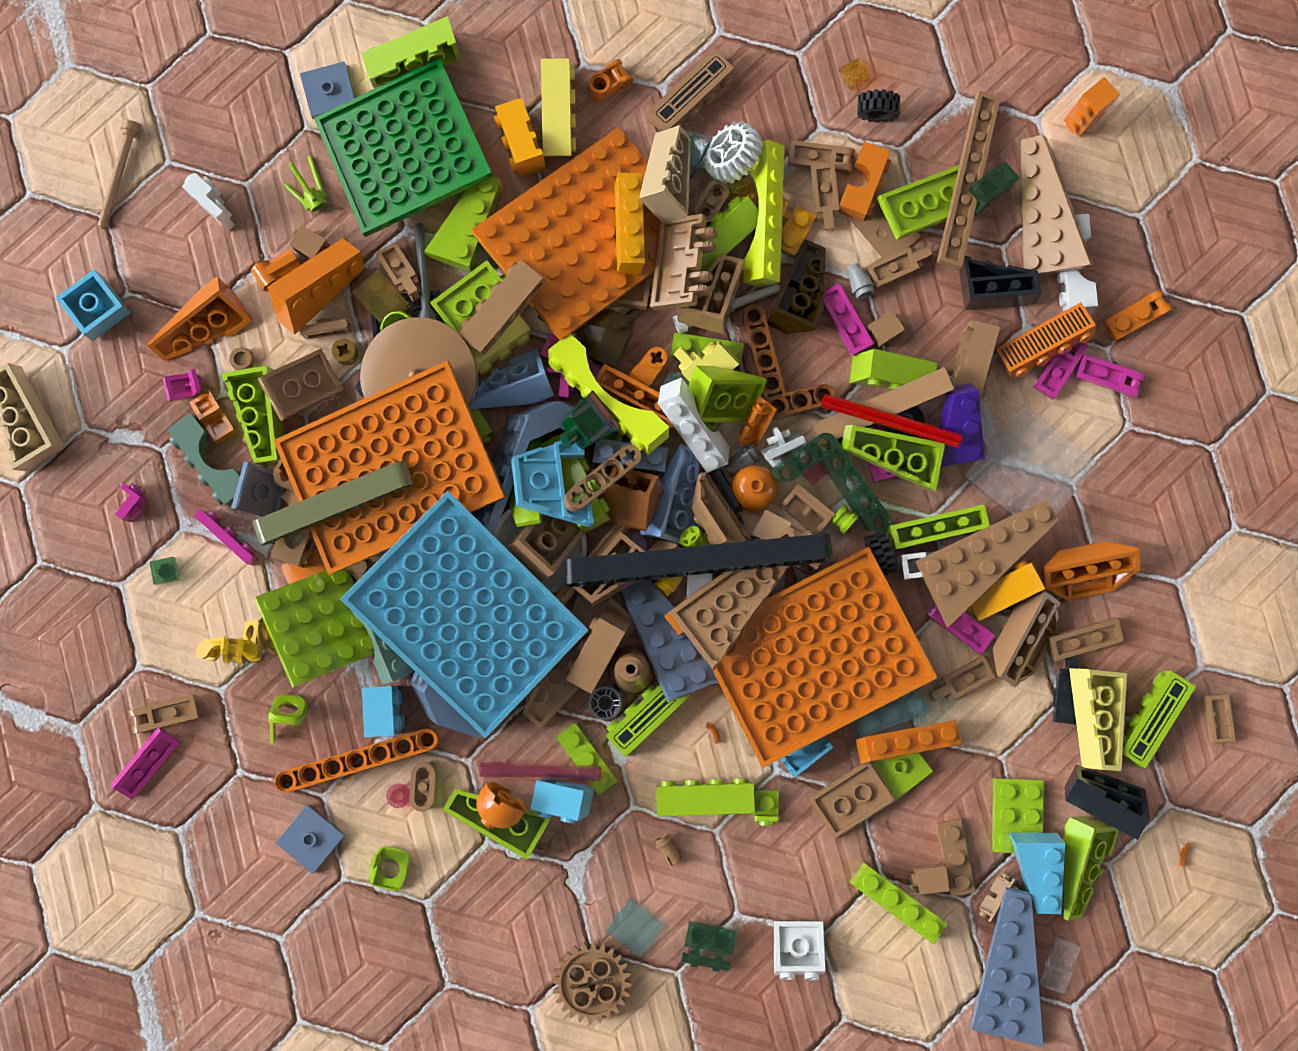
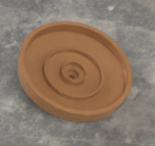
M421 317L397 321L378 333L364 354L360 371L364 398L371 396L444 361H450L466 402L470 407L476 394L478 383V370L474 354L468 343L459 333L442 322Z

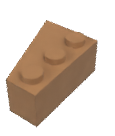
M721 254L707 270L713 274L712 281L698 284L699 286L706 285L711 287V294L698 297L697 305L677 308L678 322L723 334L744 275V260Z
M972 320L962 331L951 381L953 386L971 383L979 390V398L984 399L987 385L984 384L986 377L989 376L991 371V359L997 344L999 326Z
M765 510L750 537L754 538V540L771 539L787 527L795 536L812 535V533L806 530L802 531L793 526L791 522ZM820 563L794 565V567L807 573L808 570L811 572L816 570Z
M620 532L600 556L643 552L644 550ZM636 581L573 588L579 596L595 607Z
M610 607L605 609L600 618L594 617L588 628L592 631L589 638L583 637L577 648L580 651L578 658H572L566 668V671L569 672L566 680L591 694L631 625L632 620Z

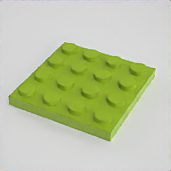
M347 569L332 575H328L327 570L254 598L292 688L375 654L367 629L361 621L354 617L352 610L340 600L354 585V581Z

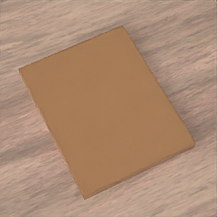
M878 201L875 202L870 216L866 215L863 221L856 218L852 221L882 259L910 247L921 238V235L917 232L896 240Z

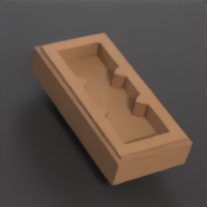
M329 318L317 320L316 324L304 325L300 330V335L307 340L350 333L351 324L347 319L335 321Z
M1230 694L1203 696L1209 743L1237 742Z

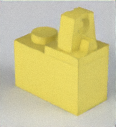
M720 340L715 344L710 342L703 349V356L700 353L696 354L694 351L689 354L682 346L674 352V355L681 362L678 366L682 370L681 374L689 382L696 365L718 366L730 370L739 365V360Z

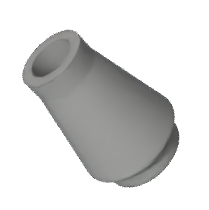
M856 263L849 266L847 272L853 296H856L858 300H864L872 296L875 292L873 289L875 285L863 271L860 264Z

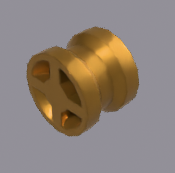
M339 339L332 346V354L339 363L351 365L357 360L359 355L358 349L349 339Z

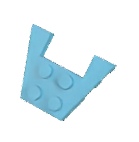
M558 441L554 445L545 448L540 447L514 456L511 463L516 506L591 527L594 524L591 503L579 512L569 511L564 505L565 491L560 459H582L585 455L584 449H580L576 443L571 447H566L561 441Z

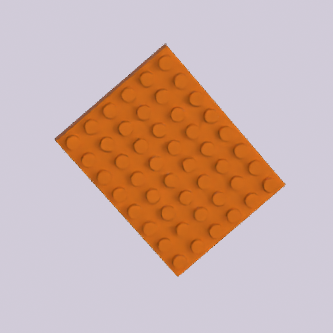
M620 127L610 132L472 229V234L506 276L508 275L506 273L508 268L514 262L518 263L521 259L544 278L546 283L529 304L559 340H562L570 333H574L655 272L661 221L643 203L644 267L641 274L617 273L615 181L618 172L642 173L643 184L648 164L645 157Z
M444 361L273 440L298 502L396 462L406 461L414 482L413 486L309 528L328 575L335 574L389 550L447 491L470 513L506 498L450 361Z
M869 547L767 598L713 671L762 768L937 678Z

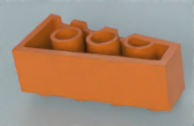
M342 238L269 285L268 291L277 321L294 335L298 333L304 325L365 269L361 251Z

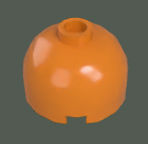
M749 465L742 468L734 475L731 483L732 491L743 510L749 512H761L767 509L775 501L778 494V483L774 474L768 468L760 465Z
M494 781L487 782L484 785L476 802L478 813L482 817L481 822L491 829L494 827L505 829L516 825L527 811V807L519 797L514 800L509 795L512 791Z

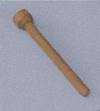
M123 119L121 129L124 136L98 221V227L101 229H105L108 226L132 140L141 131L142 125L133 120Z

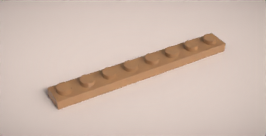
M978 91L975 96L937 259L938 264L956 270L962 268L1001 99L982 91Z

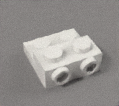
M196 173L190 174L182 187L202 208L230 231L235 224L230 219L232 214L223 206L225 202L219 197L222 193L206 176L201 179Z
M774 921V975H780L781 980H794L795 975H804L805 980H818L819 975H824L823 922Z

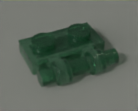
M689 920L684 946L693 948L692 954L683 952L681 962L688 963L691 967L703 966L712 968V971L715 972L720 970L729 972L731 962L722 960L723 954L733 956L737 930ZM701 950L715 952L714 958L700 956Z

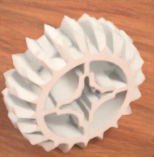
M742 121L739 123L733 122L731 126L725 125L722 131L718 130V134L712 137V142L707 144L708 149L704 151L705 157L703 159L704 167L713 179L724 184L727 182L732 184L735 179L740 181L743 175L748 176V171L754 169L753 165L760 161L758 156L763 153L761 148L764 144L761 141L760 134L752 125Z

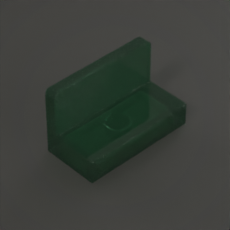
M1006 161L999 164L968 188L980 203L975 209L977 215L1008 193L1020 179Z

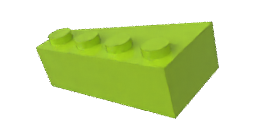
M845 425L841 445L842 450L919 487L936 491L945 444L855 425Z

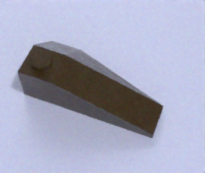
M806 239L803 240L767 320L768 326L787 334L815 331L824 311L825 247Z
M605 309L572 333V335L586 348L589 359L602 366L606 364L616 369L633 335L636 319L615 310Z

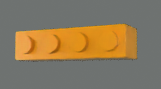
M618 172L615 181L617 273L641 274L645 264L643 202L639 199L642 188V173Z

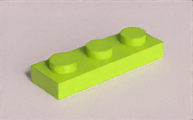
M674 332L671 357L677 358L674 352L681 346L689 354L694 351L696 354L700 353L703 356V349L710 342L715 344L720 339ZM720 340L739 360L737 368H740L744 343Z
M576 723L556 736L589 784L595 787L594 790L598 796L618 781Z

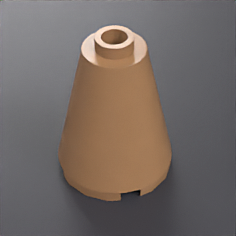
M624 646L615 651L607 667L609 680L615 688L624 693L632 694L643 691L651 684L655 675L645 650L638 646ZM633 664L636 670L633 674L627 673V665Z

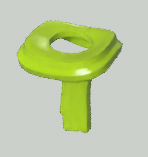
M279 695L275 698L268 714L270 744H274L276 740V723L299 726L304 722L308 708L306 699L295 695ZM291 704L295 705L298 710L292 714H284L279 711V708L283 705Z
M387 846L380 847L371 860L370 884L387 890L399 891L407 877L410 863L409 854L402 849ZM393 859L398 862L400 871L396 877L388 878L382 874L381 865L385 860Z

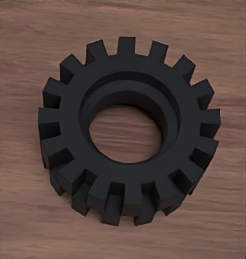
M874 89V91L867 90L866 93L862 92L861 95H858L857 116L862 118L861 120L875 121L876 123H879V121L887 122V120L893 121L897 119L900 115V95L898 93H893L891 90L886 92L885 89H882V91Z
M880 531L865 536V547L870 548L883 575L896 572V558L894 557V551L891 548L892 545L886 532Z

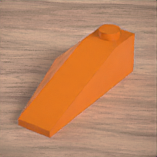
M217 276L201 288L147 343V347L166 361L190 352L193 347L204 343L206 345L211 344L214 339L225 335L226 337L232 336L250 323L252 318L235 292Z

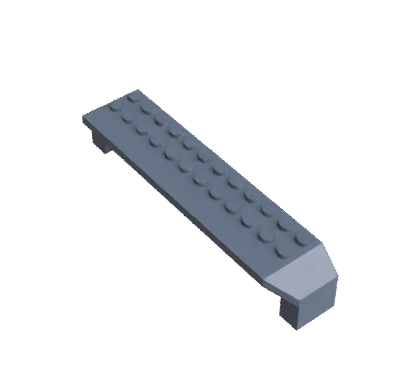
M561 401L547 402L508 417L492 459V464L506 498L476 510L472 514L493 536L514 484L512 458L525 453L529 441L551 431L557 434L566 432L561 422L574 407ZM413 670L414 673H411L408 685L426 717L440 726L479 738L480 733Z

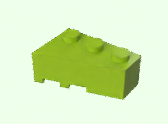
M872 349L852 357L849 384L893 390L937 371V362Z

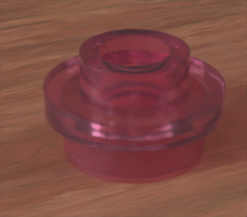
M394 784L386 793L387 802L394 808H402L410 801V790L404 784ZM397 791H401L403 793V798L401 800H397L395 798V793Z

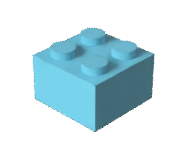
M95 269L56 297L82 334L92 341L131 313L105 277Z
M399 686L362 688L364 738L401 734V729H405V717L400 714V705L404 704V695L402 690L399 691Z
M551 777L536 780L530 810L538 811L537 815L545 818H552V815L560 816L561 821L567 823L581 821V819L589 816L595 787Z

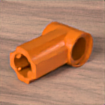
M289 249L272 260H264L252 267L251 272L262 290L268 291L269 285L299 267L301 263L293 250Z

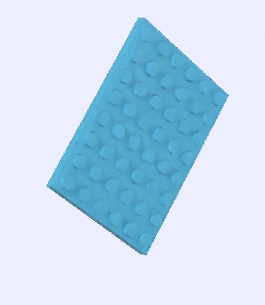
M449 491L340 598L345 605L484 738L504 720L588 631Z

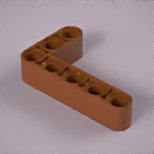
M758 305L748 306L744 311L742 323L756 376L763 377L767 381L773 380L777 384V389L769 390L765 386L762 398L771 405L773 403H780L783 406V412L775 413L773 420H781L825 409L822 407V401L818 399L817 393L824 391L829 395L835 396L834 389L828 384H820L786 393L765 312ZM755 313L759 316L760 320L751 322L748 320L747 315ZM760 335L765 338L766 342L763 345H758L754 342L753 338ZM761 358H768L772 365L768 368L762 367L759 360ZM796 397L804 398L806 406H796L794 399Z

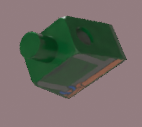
M592 390L562 420L561 424L566 432L560 436V440L566 447H571L576 443L580 449H585L620 429L621 426Z

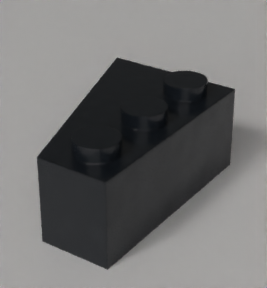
M964 256L963 265L959 269L965 310L1036 304L1041 295L1038 271L1011 265L1005 267L993 264L992 261L986 260L982 262L973 260L969 256Z
M1075 765L1064 787L1066 801L1138 840L1150 819L1146 790Z

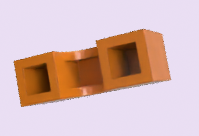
M1105 77L1081 96L1064 119L1068 130L1075 133L1078 137L1096 124L1106 113L1105 110L1120 96L1118 91Z
M864 141L853 170L862 173L867 180V184L862 187L847 184L838 213L862 221L866 215H871L875 206V202H872L873 195H879L883 185L880 177L882 172L887 174L892 161L888 159L889 150Z

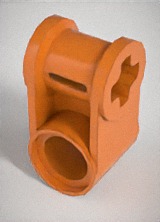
M620 59L611 62L607 67L591 76L589 80V94L594 101H605L618 91L627 88L633 82L634 78L632 75L627 74ZM596 85H603L605 88L597 90L594 87Z
M660 347L651 348L640 363L634 367L629 377L651 388L667 364V354L664 349ZM653 355L657 357L658 355H661L662 363L656 362L655 364H653V358L651 356Z

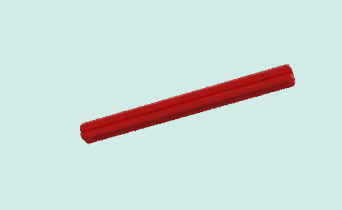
M825 394L822 400V407L952 447L958 448L962 441L961 434L829 394Z

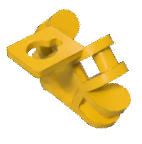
M255 619L245 622L243 639L223 636L201 641L196 649L197 657L214 662L219 659L220 655H223V663L237 661L238 664H244L245 658L251 662L260 661L262 650L258 644L261 620ZM253 626V627H254V633H253V636H252L251 639H250V637H249V632H250L251 627Z

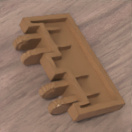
M703 214L683 217L664 224L661 222L650 304L654 311L697 305L698 297L711 294V287L706 285L695 286V284L712 281V273L708 271H694H701L702 255L704 253L716 251V243L704 242L703 240L714 239L718 234V231L714 228H704L706 227L707 218Z

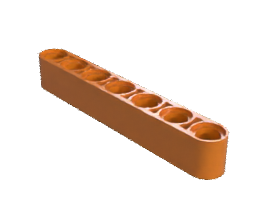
M427 728L284 770L276 775L274 780L275 787L280 792L287 793L423 753L439 745L441 740L440 734L435 729ZM427 732L431 733L434 737V742L431 746H426L422 740L423 735ZM403 739L407 740L411 745L408 753H403L399 748V744ZM380 746L384 747L387 751V757L384 760L379 759L376 755V750ZM356 753L362 755L364 759L361 767L353 763V757ZM333 760L337 761L340 765V770L337 774L330 770V763ZM310 767L314 768L317 773L314 781L309 780L306 776V772ZM286 774L290 775L293 779V784L290 788L286 787L283 783V778Z

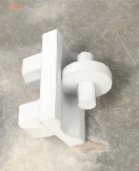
M775 427L772 429L774 436L766 439L770 446L760 450L762 457L776 470L786 464L782 454L787 451L790 452L794 460L805 456L803 444L806 441L804 436H800L798 432L791 435L788 429L780 432Z

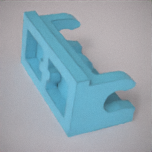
M822 737L780 760L790 774L796 777L831 750L833 746Z

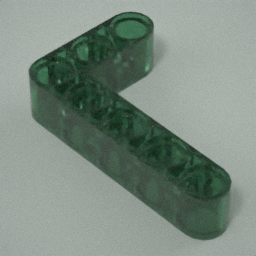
M821 433L814 436L773 467L772 475L774 479L779 483H787L795 480L819 462L851 509L859 516L858 519L868 532H885L891 526L890 515L832 434ZM821 438L827 442L826 450H822L819 446ZM801 452H805L808 455L809 461L807 464L801 462ZM834 458H838L841 462L839 470L833 467L832 462ZM783 465L787 466L790 470L788 478L783 477L781 474V467ZM848 477L852 478L855 483L852 490L846 485ZM862 497H865L868 501L866 509H863L860 505ZM876 516H878L882 522L881 527L879 529L876 528L874 525V518Z

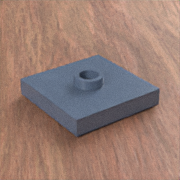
M345 61L300 73L312 119L355 98Z
M244 462L231 508L264 517L280 510L281 495L284 494L285 488L275 484L272 469Z
M308 804L278 839L276 844L314 874L344 838L345 834Z

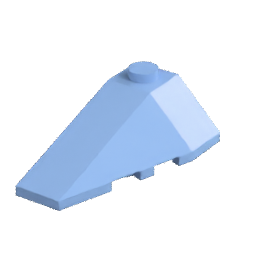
M535 349L509 360V366L500 371L496 368L491 371L492 375L483 381L478 380L476 394L469 409L533 404L554 396L539 350Z
M685 444L679 445L661 480L664 493L647 532L640 531V534L654 540H664L678 544L681 547L683 546L679 540L682 532L688 527L698 526L693 518L694 512L691 507L695 492V482L699 475V461Z

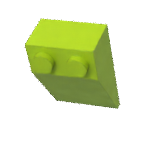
M696 365L688 387L694 394L695 404L703 422H744L757 397L762 395L767 380L763 377L718 366Z

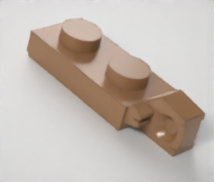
M835 164L811 165L817 219H823L824 231L834 230L833 217H838V211L840 210Z
M396 242L375 253L396 289L401 294L406 291L412 302L421 298L416 288V285L420 284L418 277Z
M929 246L916 251L915 247H908L868 265L866 270L875 285V289H878L919 270V268L924 266L922 262L931 258L933 254Z
M982 655L942 677L941 680L937 681L939 687L928 694L932 701L936 702L943 697L949 701L995 678L996 675L985 655Z

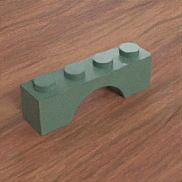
M189 413L167 430L172 436L169 440L178 450L180 448L186 454L183 458L191 468H197L200 472L198 478L206 487L210 485L214 490L212 494L214 499L220 505L224 503V505L232 507L241 473L234 468L216 470L208 463L205 447L210 435L198 417Z
M353 612L354 617L362 622L371 637L375 652L373 663L381 683H390L414 673L412 668Z

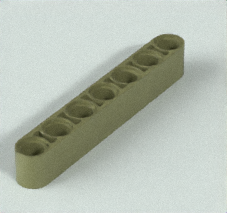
M406 461L396 462L256 519L252 524L260 545H267L414 485Z

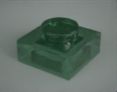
M176 557L149 561L153 585L157 586L180 581Z

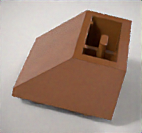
M613 467L610 474L611 477H615L618 474L615 467ZM631 470L604 492V498L610 508V511L607 513L611 520L607 522L647 532L664 493L659 477Z

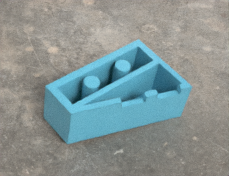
M1009 832L1026 892L1031 894L1033 909L1037 914H1061L1065 842L1058 833Z

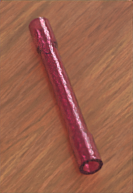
M481 762L479 775L480 777L495 778L532 777L600 781L601 766L509 765Z

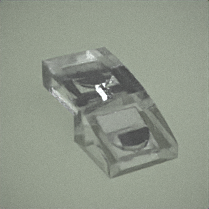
M1056 935L1043 971L1041 986L1065 994L1073 976V965L1081 949L1079 943Z

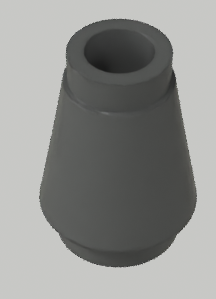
M751 444L747 447L744 445L728 459V464L725 465V468L732 475L744 467L756 465L760 458Z

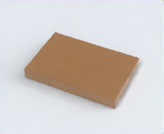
M322 349L316 350L258 378L280 421L344 391Z
M871 762L860 763L808 797V800L834 839L896 801Z

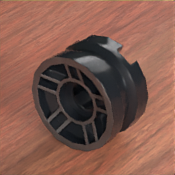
M609 686L595 689L588 701L591 713L601 720H610L616 717L622 708V698L619 692ZM604 698L610 701V706L607 708L601 706V701Z

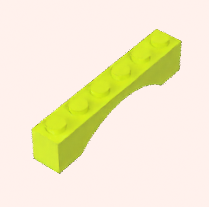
M771 140L762 141L764 144L761 148L763 153L758 156L760 161L753 165L754 169L749 170L757 187L759 215L753 242L744 259L743 283L757 287L780 283L785 146Z
M571 333L548 350V362L551 368L556 372L560 371L571 387H576L581 391L582 397L593 390L620 424L621 428L617 431L621 435H627L631 439L633 446H636L648 456L669 438V426L653 411L627 406L615 400L602 389L590 371L586 357V348Z

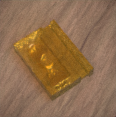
M378 269L362 282L356 290L352 291L380 324H382L384 317L389 313L404 312L410 306Z

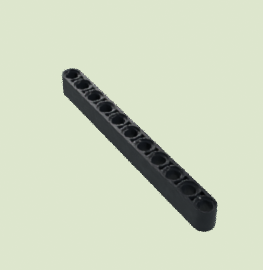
M814 534L573 558L563 561L564 583L566 587H581L822 563L833 560L830 534Z

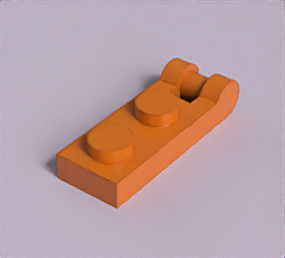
M1162 289L1153 292L1103 321L1114 342L1173 309L1170 302L1167 303L1163 297L1165 294ZM1153 301L1159 308L1155 311L1150 306V303Z

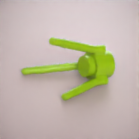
M308 156L318 190L315 187L309 188L292 162L289 163V166L306 191L303 194L305 198L288 183H285L284 186L302 203L306 211L310 209L313 213L327 205L325 199L328 196L323 189L313 157Z

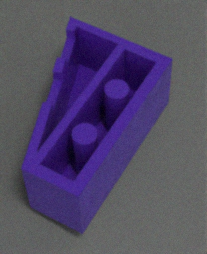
M971 383L954 386L955 390L947 393L945 396L940 428L961 434L962 441L958 448L945 444L941 467L985 459L979 390Z

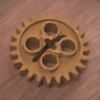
M595 941L592 942L591 948H588L587 944L583 942L581 950L574 945L573 954L565 951L566 961L563 959L558 960L562 968L554 969V973L559 975V977L553 978L552 983L559 986L553 989V993L560 994L556 999V1003H565L562 1007L563 1012L567 1009L571 1010L570 1018L578 1014L580 1023L584 1017H587L588 1023L591 1024L593 1017H596L600 1024L603 1015L610 1020L611 1011L619 1014L618 1004L621 1006L626 1005V1001L622 996L630 997V992L625 988L631 987L632 982L625 979L631 976V971H623L628 966V963L619 962L622 954L614 956V947L606 951L604 942L600 948H596ZM598 962H605L608 970L604 973H599L595 970L594 966ZM579 967L584 971V976L574 978L571 975V970ZM608 976H613V980L598 981ZM589 977H593L594 981H598L595 987L585 984L588 982ZM573 984H584L574 989L570 987ZM608 986L612 988L614 993L610 997H603L600 994V989ZM579 992H585L589 995V1000L581 1003L576 999V995Z

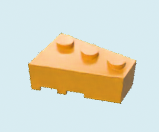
M522 98L495 106L497 115L493 116L497 129L502 128L504 136L501 137L505 151L510 150L512 158L508 160L512 171H517L519 178L545 170L543 152L539 148L536 134L531 126Z
M1034 559L1029 562L1023 560L1013 565L1014 570L1006 574L1004 573L971 605L978 621L1046 588L1044 578Z

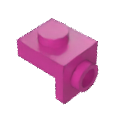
M548 367L547 376L560 377V401H570V395H574L575 387L573 388L567 383L565 376L560 371L556 372Z
M190 369L185 374L163 378L168 402L196 398L203 388L201 376L196 374L195 369Z
M122 483L119 487L127 492L129 497L115 515L122 520L131 522V520H135L141 514L142 506L148 499L141 495L144 491L135 484L131 483L129 486Z

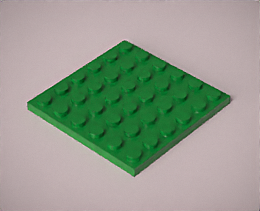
M440 58L314 118L358 225L365 237L494 177Z

